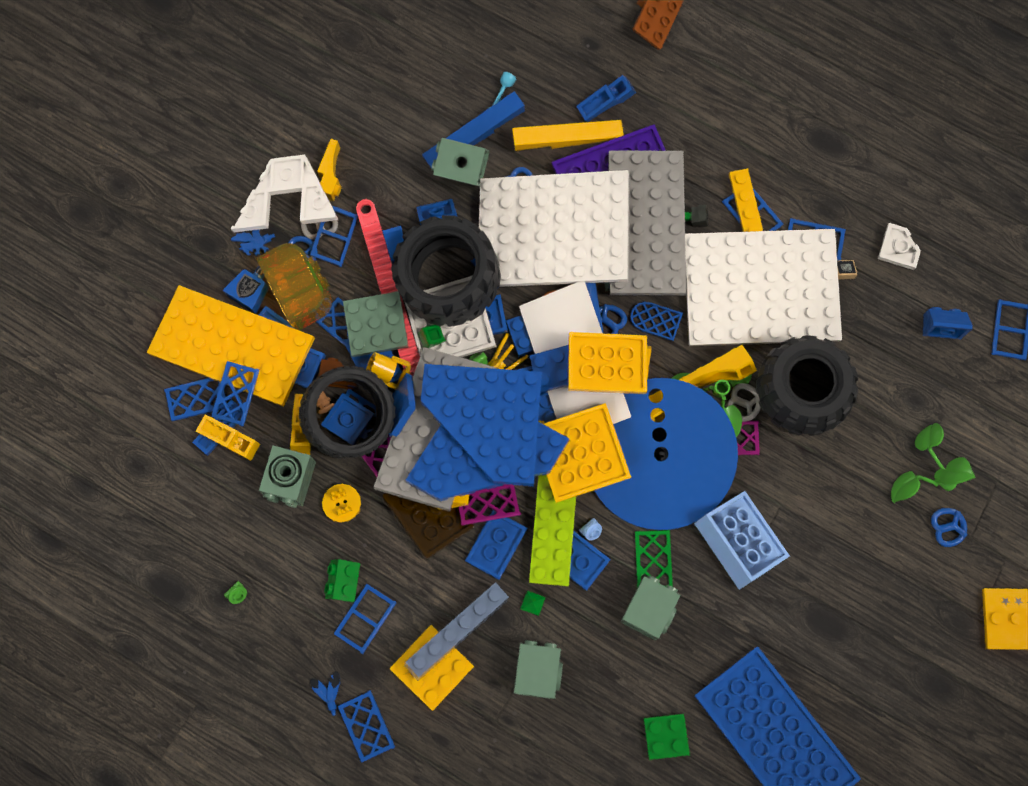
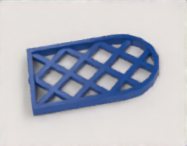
M641 302L634 306L631 311V322L636 329L674 341L683 313L651 302ZM643 305L645 310L638 312L637 307ZM655 308L658 314L651 317L649 311ZM658 308L663 309L665 311L660 313ZM647 312L649 318L643 321L641 314ZM670 312L675 313V314H678V315L672 317V315H671ZM668 313L670 318L664 321L661 315ZM638 316L641 322L635 324L633 318ZM659 316L662 322L656 325L653 319ZM679 317L678 323L676 324L674 319ZM651 320L653 326L647 329L645 323ZM672 320L674 327L668 329L666 323ZM664 325L666 330L660 333L657 327ZM655 328L657 333L651 332L650 330ZM675 329L674 335L672 337L670 331Z

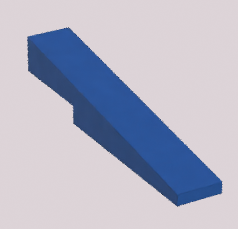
M514 91L445 139L475 145L492 135L496 128L525 111L524 104ZM437 145L422 154L431 169L433 161L437 160Z

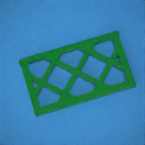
M670 530L635 531L637 588L643 574L649 577L650 574L647 572V569L653 563L662 570L656 578L659 579L666 573L669 585L673 587ZM646 535L650 542L642 548L639 543V536ZM659 535H666L667 545L664 548L655 540ZM652 542L661 549L655 558L646 551ZM663 552L667 555L668 565L666 568L656 561ZM642 553L652 560L645 569L640 564V555Z

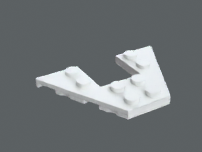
M305 155L270 159L266 170L259 178L260 183L255 190H252L245 207L240 211L242 213L235 226L231 227V230L233 232L267 229L269 226L271 195L302 191L300 222L302 224L338 220V217L308 158Z

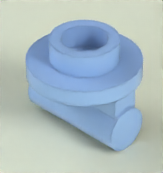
M592 518L579 532L587 540H594L600 536L602 526L595 518Z

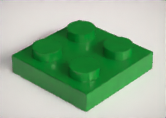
M684 714L643 718L649 760L690 755Z

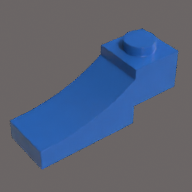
M622 75L607 86L605 84L576 107L585 121L589 122L607 109L623 103L634 95L636 91L628 78Z

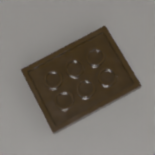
M385 493L382 495L383 500L426 560L475 527L474 524L461 525L459 507L446 511ZM465 514V520H469L467 514Z

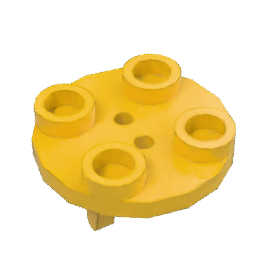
M334 485L324 494L322 501L323 511L334 522H348L360 512V495L350 485Z

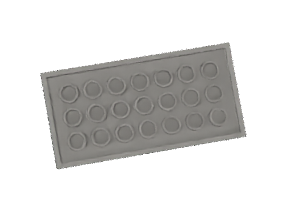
M609 151V171L628 170L629 172L628 281L610 282V295H686L683 151Z
M424 347L413 376L416 409L397 437L392 435L374 489L450 511L455 497L438 501L406 483V478L440 427L439 422L432 413L421 404L424 364L497 368Z

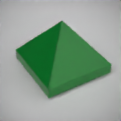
M527 591L521 610L539 616L546 597Z

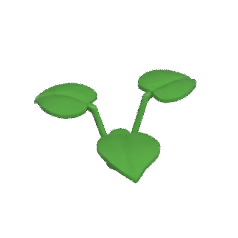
M680 373L671 379L679 380L690 373ZM752 374L742 380H718L714 386L702 389L705 392L711 390L715 397L721 398V407L730 419L736 438L741 431L742 415L736 406L731 405L725 408V396L730 391V384L733 387L740 383L748 384Z
M938 423L923 429L915 439L916 448L920 451L928 449L940 468L934 474L935 480L920 475L915 477L912 471L902 474L894 482L891 490L893 503L915 495L920 488L919 480L932 483L935 486L940 485L945 491H951L957 484L975 478L969 461L964 457L951 460L947 464L946 469L943 467L932 450V447L938 446L944 437L943 428Z

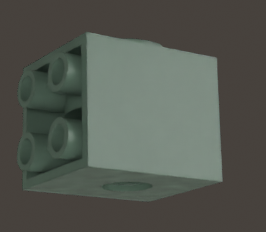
M442 138L441 142L438 141L436 146L438 156L437 160L433 161L431 169L434 171L433 175L480 186V179L484 178L490 150ZM466 158L467 164L462 168L460 162Z
M272 446L259 491L268 501L278 503L280 500L286 503L285 505L297 508V505L303 506L316 461L311 455Z
M649 575L648 578L644 576L620 622L656 641L661 633L665 634L677 611L675 606L681 595L677 593L678 590L670 585L664 587L659 584L660 580Z
M525 640V644H520L514 694L555 699L556 691H560L563 663L559 662L561 649L557 648V644L545 643V647L537 646L535 641Z

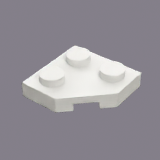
M889 223L878 259L915 270L921 250L913 242L907 228Z

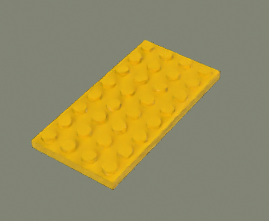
M179 285L147 353L218 382L222 380L227 361L259 369L253 395L284 407L315 338L310 334ZM230 367L229 378L238 374L236 367ZM249 371L244 374L248 384L252 382L254 372ZM241 377L232 381L236 389H241L245 386Z

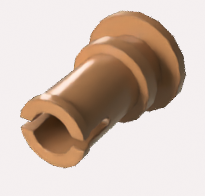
M324 391L320 394L316 405L317 408L320 407L321 409L318 411L319 414L329 412L335 405V403H330L331 400L329 397L327 398Z

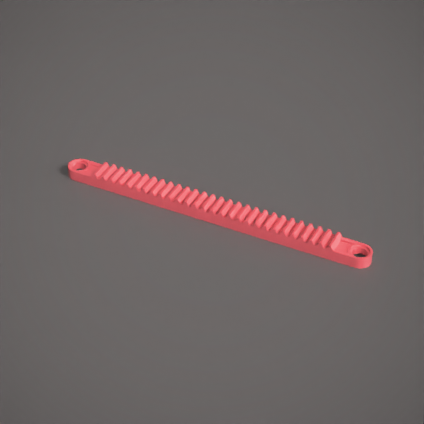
M368 199L361 200L357 204L356 210L381 294L397 292L398 290L392 278V262L375 206ZM363 206H370L371 211L364 214L361 212ZM401 297L409 347L398 349V353L401 359L410 362L411 369L409 372L413 377L420 356Z

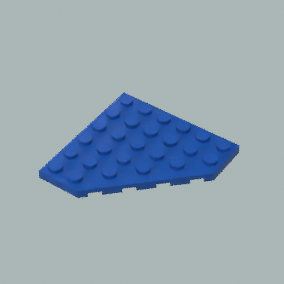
M424 364L421 404L450 433L457 444L485 472L492 483L534 486L542 372Z
M538 422L534 476L550 474L569 442L568 437ZM441 425L406 478V483L438 501L448 500V498L459 495L464 496L476 493V491L486 488L491 489L503 486V484H493L485 472L475 464L467 452L457 444L450 433Z

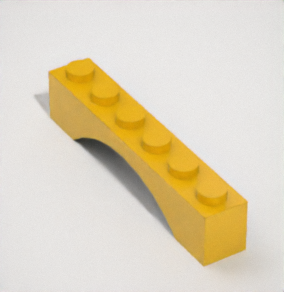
M740 345L679 380L702 388L722 379L742 380L757 370L752 358L743 345ZM660 390L650 395V401L659 403L663 399L662 391ZM655 408L651 411L650 417L654 422H661L665 418V413L661 408Z

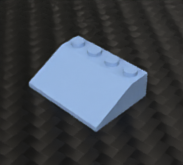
M745 491L694 523L739 590L790 556Z

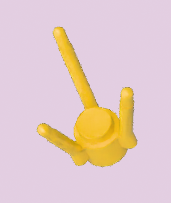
M509 333L505 334L493 358L488 363L489 366L496 367L497 369H504L506 367L503 361L514 346L510 345L500 359L497 357ZM523 356L515 363L510 365L508 368H506V370L514 369L516 366H518L524 360H526L529 356Z

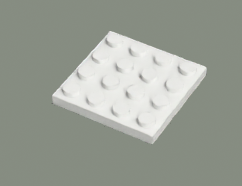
M473 276L424 291L435 296L452 295L462 290ZM406 304L419 356H421L423 346L418 332L423 327L434 324L427 323L425 319L417 317ZM486 308L482 315L472 321L467 319L462 325L448 327L447 324L440 326L445 342L429 349L462 358L497 347Z

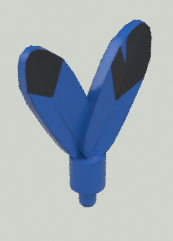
M337 671L330 677L328 690L319 680H310L312 689L327 703L328 710L331 711L332 716L336 715L335 699L340 685V675Z

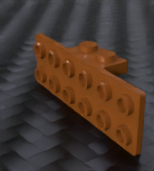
M638 0L636 4L642 10L636 20L633 31L655 48L661 49L683 0Z

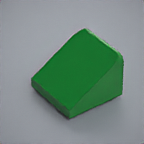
M440 326L423 327L418 332L423 348H432L445 342Z

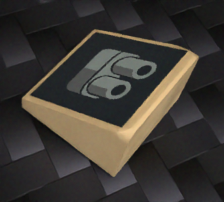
M854 260L837 261L838 279L856 278L857 270Z

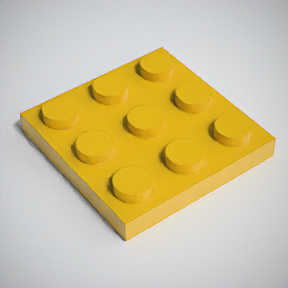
M430 625L392 665L390 670L433 711L474 666L455 648L417 681L405 667V662L439 633Z

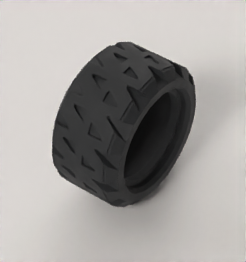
M442 215V219L434 216L420 221L421 226H413L403 235L404 241L397 244L393 254L394 263L391 268L396 289L410 310L417 317L425 319L427 323L437 326L447 324L448 327L462 325L467 319L470 321L476 319L484 313L486 306L490 307L497 295V288L500 286V264L489 238L476 224L465 218L462 220L457 216ZM447 247H458L470 252L475 257L476 267L473 277L457 293L448 296H435L420 289L418 281L420 268L424 261L435 251Z

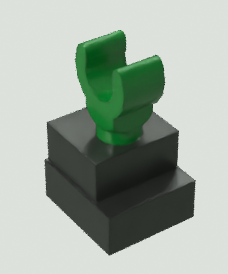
M699 205V207H692V213L685 212V222L692 220L693 227H708L707 206Z

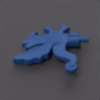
M261 229L253 230L252 235L245 232L237 233L236 236L231 238V241L243 242L240 244L241 248L239 249L248 256L251 255L249 251L253 252L256 249L255 256H257L258 254L260 255V249H263L265 254L267 250L269 251V248L264 247V244L270 242L271 238H274L275 235L273 233L261 236L259 233Z

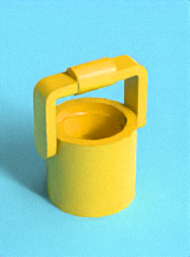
M376 352L371 355L366 370H370L378 375L377 377L381 378L388 387L395 390L405 374H410L409 371L411 369L409 361L396 356L390 358ZM397 363L406 367L402 371L398 383L395 384L390 381L395 373Z

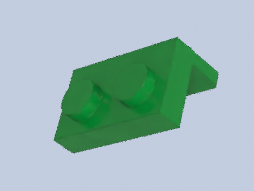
M340 559L331 560L327 570L329 575L328 583H326L324 589L325 599L355 602L360 563Z

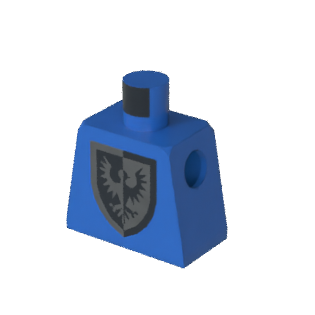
M260 266L257 267L253 274L244 269L223 291L227 297L256 314L269 289L266 282L263 281L268 272Z

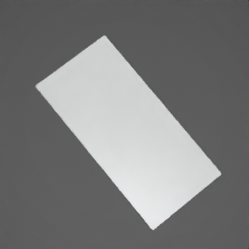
M585 281L576 282L519 306L535 354L568 345L569 332L602 333ZM568 386L547 391L556 419L604 403L607 405L613 424L631 418L623 393L568 391Z

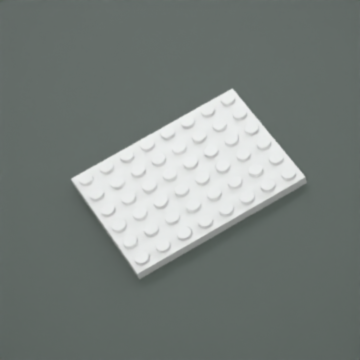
M628 170L480 179L479 228L489 238L499 261L501 272L499 287L574 284L585 281V283L628 281Z
M835 229L685 234L689 346L774 344L793 337L798 339L804 335L817 336V339L820 340L826 338L832 342L842 341Z

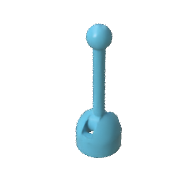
M503 72L500 79L502 88L493 105L499 102L505 88L511 87L515 83L516 77L511 73Z

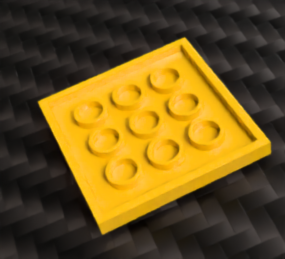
M606 403L544 423L545 426L569 438L568 444L550 474H546L556 503L631 478Z

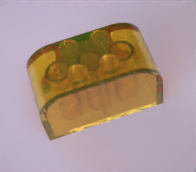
M291 243L282 244L256 258L285 317L292 327L300 331L324 318L329 313L332 306V297L328 290L330 285L327 279L319 273L321 268L318 262L299 246Z

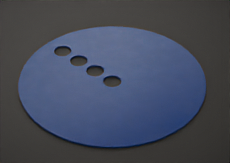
M647 379L646 394L623 393L631 418L613 424L631 478L594 491L610 511L628 523L654 530L677 529L700 520L703 516L713 511L726 496L737 469V440L727 414L719 403L705 391L690 383L676 379ZM657 388L662 391L663 399L659 403L650 401L649 392L652 389ZM655 408H661L665 413L664 420L654 422L650 417L651 411ZM661 427L665 429L667 436L664 441L657 442L653 439L652 432L655 428ZM656 448H666L668 450V458L664 461L656 460L654 457Z

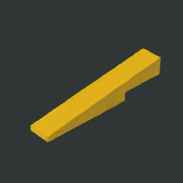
M621 120L512 128L515 151L551 146V149L610 141L624 136Z

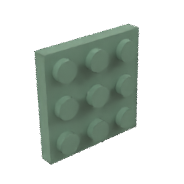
M398 291L343 301L352 357L409 347L401 297Z

